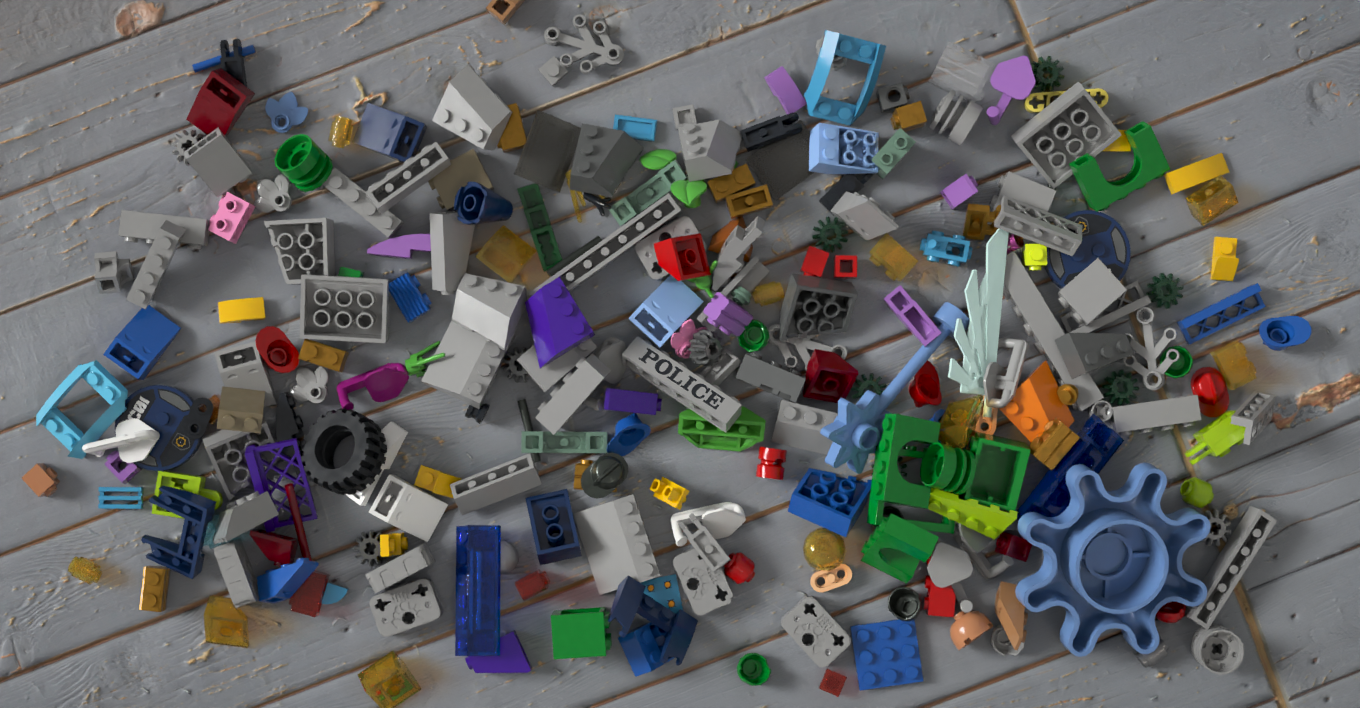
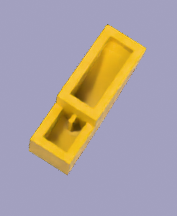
M1219 153L1166 173L1164 177L1172 195L1227 174L1230 171L1223 154Z

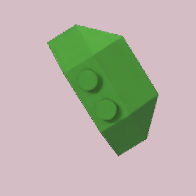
M742 406L741 415L725 433L692 410L687 409L679 413L678 434L684 436L697 448L741 452L764 440L766 420Z

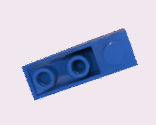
M300 558L296 560V563L283 564L279 569L266 570L265 574L257 576L259 602L275 604L291 598L319 566V563L309 561V558Z

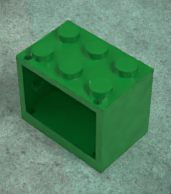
M976 431L975 436H971L968 446L976 459L975 476L969 489L961 495L964 500H970L971 498L978 500V504L986 506L992 504L999 506L1003 510L1015 511L1031 449L1025 442Z
M605 607L554 610L551 614L553 658L568 659L606 656L612 646L611 633H607V628L611 625V622L609 623L608 621L610 612H606Z

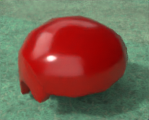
M1174 601L1168 602L1159 609L1155 617L1165 623H1176L1184 617L1186 605Z

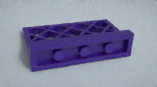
M297 438L257 447L255 445L247 446L245 457L255 492L258 491L259 494L268 491L274 505L278 506L277 512L283 508L291 513L290 507L284 504L287 499L286 490L278 485L283 476L294 482V487L296 484H299L305 488L306 492L302 498L296 495L299 501L298 506L300 507L302 503L310 507L312 514H301L302 522L318 519L309 481L304 471L305 466L301 461L302 455ZM293 445L295 453L292 458L281 453L284 447ZM270 451L275 456L269 463L262 459L260 452ZM278 456L289 462L284 470L273 465ZM291 464L300 469V474L297 478L286 472ZM270 468L281 474L276 483L267 478L266 474ZM275 488L286 494L281 502L272 496ZM292 514L285 520L279 521L277 515L264 522L266 533L275 531V528L294 524Z

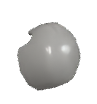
M494 541L488 545L484 553L486 565L496 573H509L515 569L519 562L517 549L506 541Z
M1002 624L994 628L991 633V643L994 650L1003 656H1016L1024 649L1025 642H1021L1018 651L1014 650Z

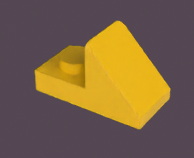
M1214 237L1211 280L1233 281L1239 263V258H1236L1237 238Z
M421 465L414 485L432 491V493L453 498L450 484L460 481L462 478Z

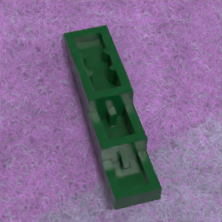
M538 182L517 188L543 271L545 272L560 262L562 257Z

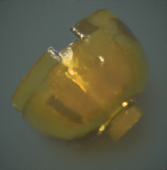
M817 528L806 537L803 552L809 566L818 571H831L839 567L845 559L846 548L841 535L826 528Z

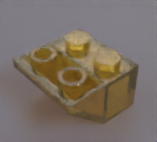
M503 225L486 242L476 255V258L508 283H513L537 250Z

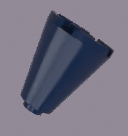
M468 182L465 187H461L455 196L454 210H457L459 215L457 216L458 220L468 225L507 221L513 213V206L509 200L478 182Z

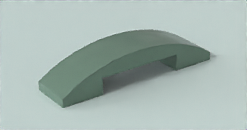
M674 160L639 188L611 206L609 211L618 224L622 226L671 191L672 183L678 180H685L688 177L678 162Z
M521 431V453H607V432H557L553 435L550 431Z

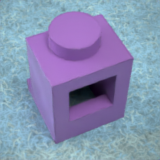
M117 450L110 453L106 458L108 461L105 463V466L124 484H127L142 470L134 463H126V467L121 470L119 465L124 461L121 460Z

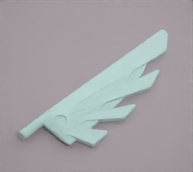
M999 228L986 244V273L979 290L977 270L973 269L964 291L970 318L967 335L962 320L960 318L956 320L954 338L964 355L963 366L961 367L955 359L951 358L948 377L961 384L960 393L985 395L983 379L986 368L990 362H997L1009 232ZM984 398L983 417H991L992 408L987 407L986 399Z

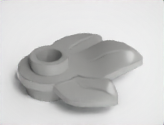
M279 174L275 181L269 179L258 180L257 191L261 197L255 201L254 206L265 213H270L274 210L279 212L288 210L292 204L288 179ZM282 197L283 202L278 204L279 198Z
M322 366L318 367L315 372L305 367H299L296 372V382L298 384L290 389L291 395L301 402L309 400L314 404L322 403L328 395L326 385L329 376L327 371ZM318 389L319 394L314 396V391Z

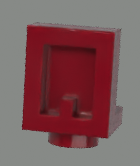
M1002 532L997 539L995 552L1027 562L1032 544L1023 538Z

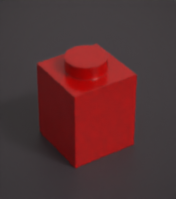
M809 246L800 272H803V275L821 278L829 252Z
M836 255L834 257V279L857 278V255Z

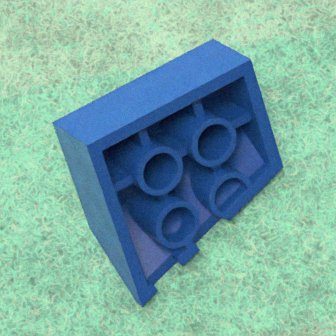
M809 468L792 493L788 512L847 537L863 512L870 496L872 480L867 482L857 481L856 477L848 476L847 479L837 477L832 472Z

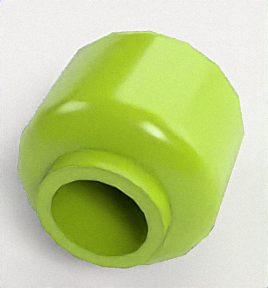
M1197 477L1185 480L1180 488L1182 500L1197 508H1203L1210 504L1214 497L1212 485Z

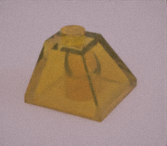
M210 596L204 612L206 643L248 648V617L240 608H235L231 598Z

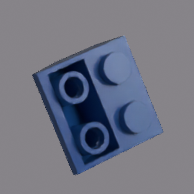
M651 622L629 631L624 638L618 637L635 677L651 672L665 664L660 662V657L667 632ZM668 656V661H667V662H669L670 660L674 659V657H669V656Z

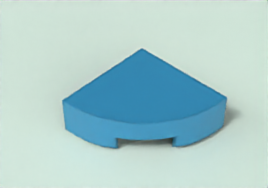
M328 582L321 603L333 604L340 601L347 594L349 588Z

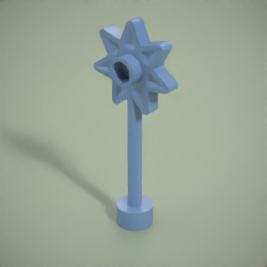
M948 302L941 306L932 319L942 334L926 347L922 345L880 396L867 390L856 405L844 398L839 399L838 415L834 422L820 430L821 435L833 441L825 458L827 464L838 468L847 462L848 468L858 474L863 472L869 453H875L876 446H879L882 439V422L885 414H892L886 408L949 335L954 338L957 318L962 320L965 331L968 329L970 319L959 308Z

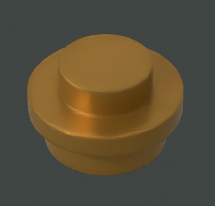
M1063 384L1057 390L1060 401L1065 405H1072L1078 399V389L1072 384Z

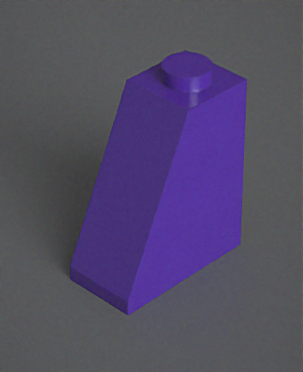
M606 388L604 410L656 415V411L661 412L662 399L658 398V394Z
M515 630L466 653L468 656L465 658L470 670L474 669L475 673H528L533 669Z

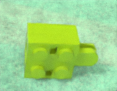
M1236 410L1226 411L1193 434L1198 444L1184 453L1185 456L1188 458L1201 449L1203 450L1189 460L1192 465L1206 456L1223 457L1231 451V446L1243 443L1246 427L1231 424V417Z
M165 470L158 471L154 494L157 497L163 493L159 488L167 486L216 502L215 510L219 509L223 503V497L220 492L204 489L206 477ZM155 504L152 506L151 514L185 519Z

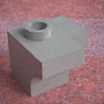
M117 251L95 253V281L99 294L121 292L123 284L134 279L130 258L119 259Z

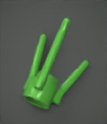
M716 260L710 267L711 275L718 264ZM711 275L687 279V281L695 283L699 289L705 290L710 298L714 297L710 290L712 285Z
M440 341L435 342L418 353L410 355L411 358L405 360L406 369L410 376L415 374L417 378L424 376L426 372L423 371V369H426L425 363L445 356V353H440L425 359L420 357L439 346Z

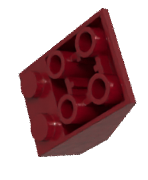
M222 68L213 70L200 88L186 120L207 135L219 127L227 137L255 93Z

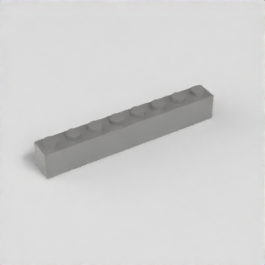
M669 193L529 292L531 296L534 295L540 288L558 277L562 279L569 292L573 291L633 248L639 241L648 237L679 215L681 209Z
M1014 251L1006 256L1003 296L1006 300H1011L1014 305L1012 307L1014 314L1017 318H1022L1025 323L1023 325L1025 332L1028 336H1033L1036 341L1034 343L1036 350L1040 355L1044 354L1051 372H1055L1058 380H1056L1058 386L1072 384L1078 389V399L1071 407L1073 409L1077 408L1078 411H1083L1104 397L1089 373L1074 379L1071 378L1055 342V339L1065 335L1016 253Z

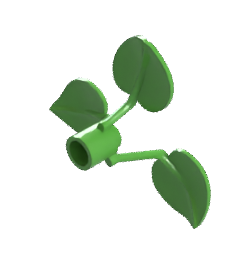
M657 149L640 157L639 161L648 169L658 170L666 167L677 156L670 150ZM737 161L735 162L734 168H736L739 165ZM704 179L689 182V180H678L672 183L670 188L671 192L684 203L685 207L696 208L701 205L700 196L707 190V184L704 182Z

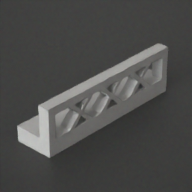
M1005 195L1003 196L1001 211L994 221V227L1067 255H1074L1082 242V225ZM1008 205L1014 207L1016 210L1008 208ZM1067 228L1074 230L1075 233L1069 231Z
M754 256L721 293L731 300L733 297L731 291L738 286L745 288L751 293L770 271ZM702 312L696 320L706 327L707 330L715 331L717 328L707 321L709 317Z
M1135 281L1124 287L1127 290L1134 287L1139 299L1134 301L1124 299L1125 292L1118 298L1120 302L1116 310L1106 309L1104 311L1109 313L1103 315L1102 312L1097 319L1087 326L1082 323L1074 330H1071L1066 320L1072 317L1073 311L1060 317V320L1067 333H1089L1150 304L1151 301L1148 295L1144 296L1138 281Z
M1254 391L1232 415L1231 424L1246 427L1243 444L1250 445L1272 420L1276 395Z

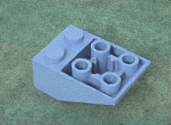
M818 123L810 131L809 171L823 174L878 173V166L872 162V158L878 153L879 132Z
M670 275L628 319L661 348L704 301L682 281H678Z

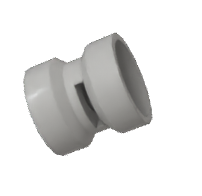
M1103 400L1094 403L1088 408L1089 417L1096 422L1107 421L1113 414L1111 404Z

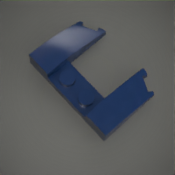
M162 486L159 490L163 493L159 497L153 495L149 502L185 518L180 544L144 535L141 539L142 543L150 544L152 553H148L146 558L190 579H194L202 571L205 554L202 553L208 523L213 519L216 502L185 490Z
M628 575L618 585L608 618L609 623L616 619L623 627L619 635L624 638L628 634L636 613L667 632L660 662L666 663L668 656L677 658L676 665L679 666L689 648L698 620L681 609L677 613L672 612L652 597L644 594L646 586Z

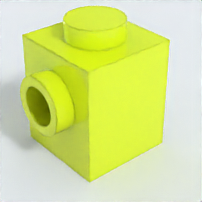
M1024 244L1021 247L1022 265L1029 267V271L1042 270L1041 267L1047 265L1046 246L1041 244Z

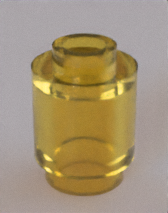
M336 116L335 121H332L328 141L332 142L333 147L344 149L345 145L349 146L353 131L352 119Z
M772 281L755 286L756 291L752 292L755 304L760 303L761 307L780 302V299L785 297L780 281L776 283Z
M75 556L68 567V572L71 573V576L89 585L93 582L97 583L102 575V571H100L101 566L84 557L79 558Z

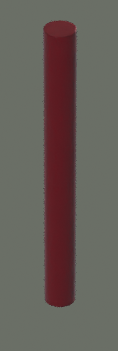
M293 483L285 485V490L302 558H309V561H312Z

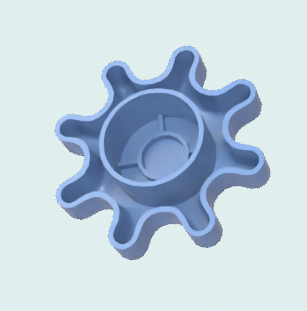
M1144 462L1135 465L1125 484L1118 490L1106 491L1100 476L1086 465H1073L1066 474L1070 502L1065 511L1056 517H1046L1035 512H1029L1022 515L1018 521V532L1032 545L1041 548L1044 559L1042 566L1036 573L1018 582L1015 589L1016 597L1031 612H1041L1053 606H1063L1066 616L1060 629L1059 637L1063 646L1075 656L1082 657L1091 653L1099 636L1104 631L1112 628L1121 629L1126 642L1141 654L1152 653L1156 650L1160 641L1155 626V616L1159 609L1172 601L1192 607L1199 606L1206 599L1207 587L1198 578L1183 570L1182 557L1189 546L1207 537L1211 528L1210 521L1193 508H1182L1173 513L1164 514L1161 510L1160 501L1167 485V478L1164 472L1150 463Z

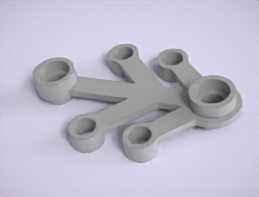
M581 14L573 18V25L579 30L583 40L562 34L557 27H548L544 32V40L549 45H556L560 42L580 49L572 54L564 53L560 56V65L564 68L570 67L572 63L592 53L601 56L592 61L583 60L580 63V71L583 74H589L593 69L605 63L618 65L623 60V49L619 45L612 44L606 33V25L602 21L594 23L593 31L596 35H599L604 47L595 44L585 25L586 19ZM582 19L583 23L578 25L575 21ZM601 25L604 29L597 31L596 26ZM555 32L557 35L552 38L548 34ZM615 51L617 56L611 57L609 53ZM569 58L570 62L565 64L562 62V59ZM584 64L590 65V69L584 70L582 66Z
M1142 307L1137 312V320L1143 324L1145 347L1138 343L1132 334H1125L1131 337L1130 345L1132 349L1147 360L1148 369L1138 363L1136 356L1133 354L1128 356L1134 359L1132 365L1127 363L1128 357L1123 359V363L1127 367H1132L1143 376V383L1148 389L1158 390L1165 383L1164 373L1173 362L1179 360L1180 353L1176 349L1169 350L1166 354L1167 358L1158 368L1156 359L1169 342L1177 338L1178 333L1174 328H1167L1164 331V336L1154 347L1152 321L1155 318V313L1149 307ZM1146 311L1150 313L1148 320L1143 318V313ZM1169 330H1172L1174 332L1173 338L1167 337V332ZM1172 351L1177 353V358L1174 360L1169 357ZM1153 375L1158 377V382L1155 384L1150 380Z
M774 324L768 328L770 336L768 342L779 347L785 358L784 363L788 368L795 367L798 361L795 356L791 355L786 342L795 345L805 364V371L811 358L807 349L829 352L839 349L842 352V359H845L847 356V350L842 345L830 347L809 340L818 334L807 335V338L801 339L798 337L787 338L788 341L780 342L779 339L773 338V332L779 331L780 325ZM790 357L795 360V364L792 366L787 364V359Z

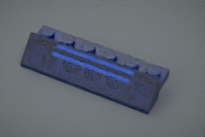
M1092 414L1077 433L1080 437L1056 467L1045 474L1037 487L1018 509L1017 520L1019 521L1022 515L1029 512H1035L1046 517L1060 515L1065 511L1070 502V492L1066 484L1068 469L1073 465L1082 464L1099 474L1124 440L1098 416Z
M500 525L456 526L455 656H500Z

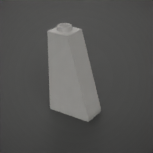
M457 210L429 213L432 290L441 291L442 295H452L457 290L466 273L475 225L463 224L459 221Z

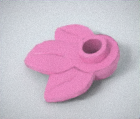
M692 319L685 321L681 325L679 332L672 334L670 340L671 347L675 349L676 355L680 358H689L691 351L688 350L691 347L689 340L693 339V333L703 329L707 330L706 327L695 329Z

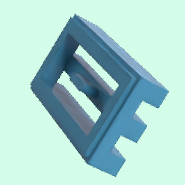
M99 487L98 489L100 491L98 509H143V487ZM105 491L138 492V496H105ZM105 500H138V504H105Z

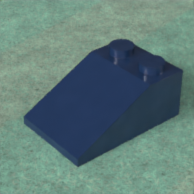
M563 489L527 497L526 503L539 564L544 565L582 556L568 490Z

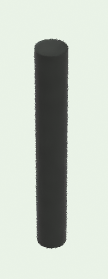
M599 236L595 237L548 269L547 274L552 277L601 242L602 239Z
M526 399L517 401L524 430L534 431ZM531 453L534 463L541 461L539 453Z

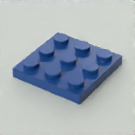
M895 619L850 626L860 691L923 682L915 620L901 621Z

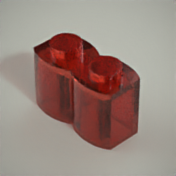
M538 569L518 579L515 582V586L523 601H526L549 588L548 584L551 581L546 571L542 572Z

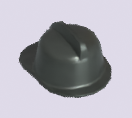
M606 453L600 456L582 474L581 487L589 497L596 499L609 495L627 478V462L616 453Z

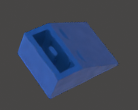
M148 305L146 309L142 308L115 337L103 355L138 380H144L181 330V327Z

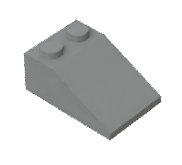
M588 339L540 369L535 345H533L517 361L541 389L546 392L572 371L583 356L588 358L598 347L591 339Z

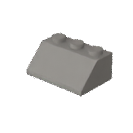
M780 400L771 442L827 455L833 441L821 435L820 430L833 423L838 413Z

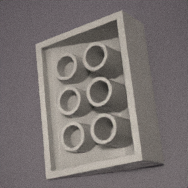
M1078 81L1014 132L1011 137L1052 188L1055 189L1073 174L1069 163L1086 153L1095 157L1118 139L1121 133Z
M301 274L300 339L386 343L389 340L388 279Z
M451 321L434 354L445 353V356L430 362L421 382L480 409L503 363V359H505L506 353L511 347L517 333V328L506 350H503L495 342L485 340L479 333H472Z
M634 493L573 513L600 595L617 590L618 585L628 575L640 583L661 576Z

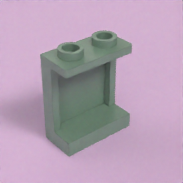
M898 129L872 158V162L878 166V173L876 174L882 180L916 143L902 129Z

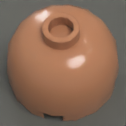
M972 610L968 613L961 611L953 617L955 621L950 627V638L959 651L979 638L985 631L990 630L994 625L985 614L979 611Z

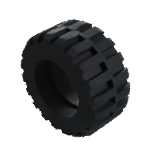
M345 408L338 409L337 411L331 410L326 413L327 416L321 415L317 419L318 422L316 424L312 423L309 427L310 431L308 434H305L303 439L305 444L302 445L301 452L304 453V456H301V461L305 465L304 471L306 475L310 476V480L337 494H355L356 490L361 492L366 489V485H371L375 481V476L380 475L382 471L380 468L386 461L384 453H387V445L383 443L386 441V438L381 432L379 425L364 415ZM353 435L355 448L351 458L345 465L335 469L333 457L336 447L344 438Z

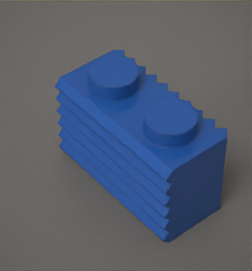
M407 272L388 284L391 296L408 323L431 310L429 305L432 302L426 293L422 294L418 287L421 284L415 274L411 276Z

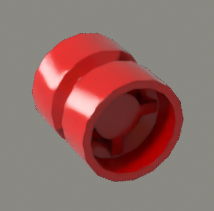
M760 447L758 459L761 460V463L757 465L756 477L783 480L785 468L782 467V463L786 462L787 450Z

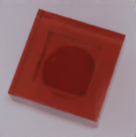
M826 668L818 688L839 697L847 676Z

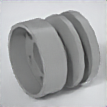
M951 89L942 98L934 111L929 128L934 130L938 122L943 124L938 133L942 134L947 127L950 128L951 131L948 139L961 146L983 107L973 101H970L965 107L961 106L964 96L960 95L958 100L954 102L952 99L956 91Z
M1212 623L1208 630L1200 627L1192 636L1190 644L1191 653L1195 660L1210 672L1220 675L1228 674L1236 670L1241 664L1244 656L1243 643L1237 635L1223 625ZM1212 644H1216L1217 650H1213Z

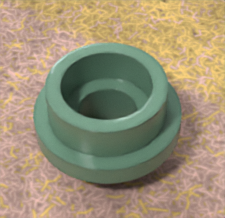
M738 286L731 291L732 300L738 305L742 306L743 304L748 305L750 303L752 295L745 288Z

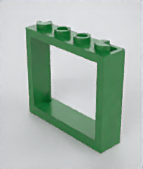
M904 445V449H901L898 455L923 458L927 448H923V452L916 451L917 447ZM876 446L867 516V523L880 525L883 518L886 520L888 518L883 516L884 502L872 500V488L875 483L876 464L880 452L879 446ZM943 515L941 523L904 519L926 531L954 534L955 521Z

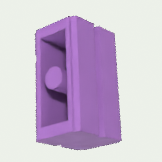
M720 292L714 295L711 299L712 302H709L703 310V313L709 317L707 321L716 328L720 325L719 329L728 336L731 333L740 336L745 330V326H748L753 319L749 312Z

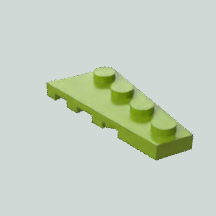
M931 488L929 510L994 540L1017 519V511L1010 510L1009 513L999 510V506L992 504L990 507L978 504V500L971 498L970 500L959 499L957 494Z

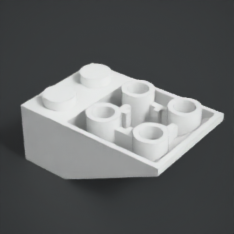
M389 474L369 513L428 542L449 504L396 475Z

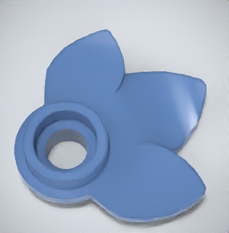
M293 92L285 94L279 102L272 98H268L265 110L271 118L272 128L279 133H286L292 126L300 125L308 115V108L298 107L297 99ZM281 119L286 120V124L284 126H279V121Z

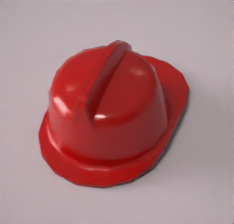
M267 326L258 332L255 340L256 348L263 357L265 364L270 369L280 373H289L295 370L300 360L298 359L299 352L285 333L274 326Z
M927 360L914 375V379L908 388L909 394L917 408L929 404L937 406L942 401L938 373L931 362Z
M1202 367L1192 375L1191 389L1193 395H1198L1200 412L1210 418L1218 417L1224 414L1229 406V394L1222 374L1215 368Z

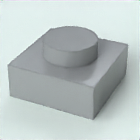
M555 56L538 69L552 87L568 74L566 68L560 65L559 60Z
M693 104L672 108L676 130H678V127H683L686 124H697Z

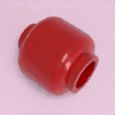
M741 552L731 553L728 556L731 560L723 565L724 574L737 584H742L745 581L750 582L755 576L754 562Z

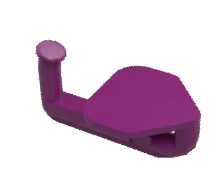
M388 363L340 382L337 385V393L341 407L353 410L354 404L349 401L348 393L363 387L367 388L375 402H385L396 398L409 379L405 365L401 363Z

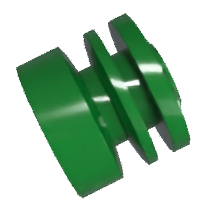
M305 134L295 135L287 139L278 149L274 159L278 170L300 191L304 192L313 191L320 187L328 179L333 168L331 158Z
M934 442L927 448L920 466L921 481L927 487L943 489L946 492L961 495L969 489L973 482L976 471L975 456L969 450L953 448L951 445Z

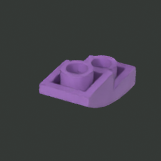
M783 66L764 77L773 95L778 97L786 114L794 113L807 104Z

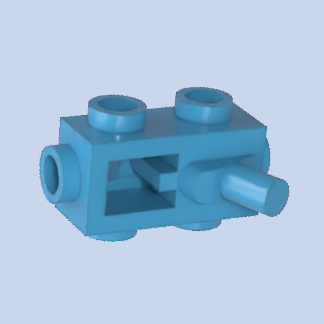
M932 231L931 234L928 233L926 235V238L921 239L919 250L923 251L922 256H927V261L939 263V260L943 259L948 260V265L960 267L961 263H966L967 259H971L973 247H969L970 241H966L964 236L953 235L950 238L945 237L943 232ZM954 247L959 249L958 255L952 253Z

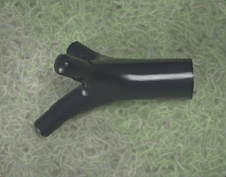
M584 192L582 198L594 204L601 216L605 215L603 207L611 209V206L605 203L611 201L610 197L601 198Z

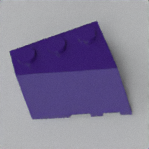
M560 277L540 288L525 302L540 369L595 335Z

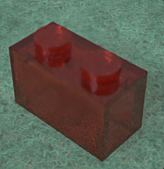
M314 570L290 598L289 605H292L290 611L312 617L319 616L321 602L330 574Z

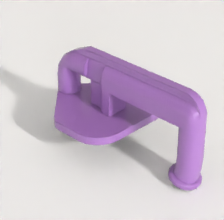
M1024 55L999 63L991 75L990 82L992 87L1002 92L1003 95L996 107L991 106L986 111L990 123L997 125L1012 98L1024 100L1034 88L1036 81L1027 56Z

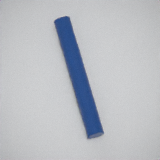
M254 45L242 48L243 57L256 53ZM234 51L230 52L229 57L234 56ZM221 55L193 64L194 72L220 65Z

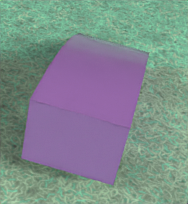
M411 234L391 238L368 248L367 254L412 259L413 251L431 252L430 234Z
M901 285L884 298L887 306L924 347L942 334Z

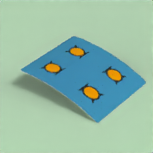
M676 574L641 582V584L646 586L644 594L652 597L674 613H677L680 609L683 610Z

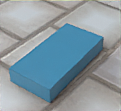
M615 114L613 129L625 131L636 140L654 142L657 120Z

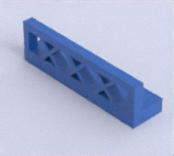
M1252 284L1178 321L1177 324L1187 344L1190 345L1266 307L1259 294L1262 291L1259 284ZM1254 295L1258 306L1252 309L1245 307V299ZM1230 306L1239 308L1234 318L1224 316L1226 309ZM1212 315L1220 317L1218 325L1214 328L1205 325L1207 318ZM1192 325L1200 326L1198 336L1191 339L1186 328Z

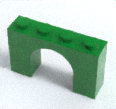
M1142 121L1124 131L1134 153V163L1130 172L1119 180L1107 181L1096 159L1088 153L1069 163L1089 207L1096 212L1107 209L1111 203L1126 198L1128 193L1145 187L1147 182L1162 177L1166 171L1170 170L1153 129L1149 124Z
M885 414L882 422V439L879 443V459L876 464V478L872 488V500L928 509L931 487L907 482L899 473L897 458L901 448L910 441L923 444L938 442L941 423L901 414Z
M891 513L887 520L882 519L880 525L876 527L868 541H865L861 549V553H863L861 561L907 584L913 577L919 561L926 562L931 556L939 537Z

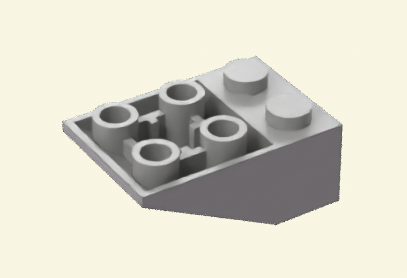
M846 191L830 211L860 238L865 240L873 239L899 227L894 222V216L878 208L880 204L871 197L867 198L863 194L861 196L857 192L852 194Z
M256 341L214 352L225 387L265 391L264 407L277 404L268 368L256 348Z

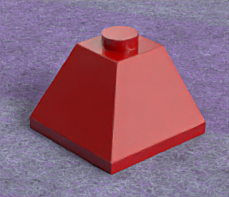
M701 233L674 237L654 244L658 265L678 281L711 275Z

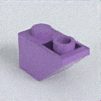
M964 174L940 193L950 208L954 209L978 192L976 188L978 184L972 176L968 177L967 174Z

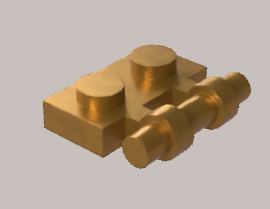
M968 203L963 236L966 239L984 240L985 235L992 237L998 229L994 227V221L1001 211V205H998L996 210L990 212L989 205Z

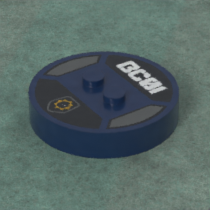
M1093 210L1077 211L1063 217L1082 225V242L1073 256L1047 247V265L1044 267L1053 283L1060 289H1063L1097 258L1121 281L1128 269L1131 251L1128 237L1120 224L1112 217ZM1067 228L1069 231L1075 233L1074 230Z
M152 385L135 391L125 400V407L127 409L116 419L115 430L120 422L137 418L160 434L158 441L147 458L143 461L134 462L135 465L152 471L170 470L185 464L195 455L201 445L202 437L193 440L184 433V425L194 402L193 398L187 393L171 386ZM196 424L190 427L194 433L199 431V427Z

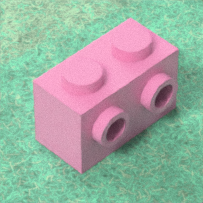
M227 192L220 199L219 209L211 217L208 230L236 244L256 206Z

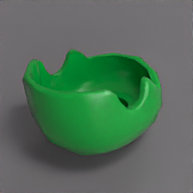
M752 319L749 325L745 326L742 334L737 336L739 345L747 350V352L762 350L768 344L770 338L769 330L765 324L755 319Z
M1181 346L1169 347L1162 353L1160 364L1167 358L1166 354L1171 349L1178 350L1180 358L1178 361L1173 362L1164 374L1175 379L1182 378L1193 367L1192 356L1186 348ZM1172 351L1169 357L1174 360L1177 358V353Z
M758 653L745 654L740 658L737 665L739 678L749 686L762 685L768 681L771 674L767 659Z

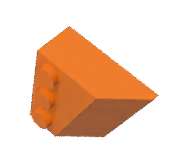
M1047 360L1019 383L1013 399L1005 407L999 408L1030 442L1036 437H1040L1044 432L1045 425L1051 420L1054 421L1055 418L1064 423L1068 428L1075 421L1068 405L1063 404L1057 395L1058 383L1049 368Z

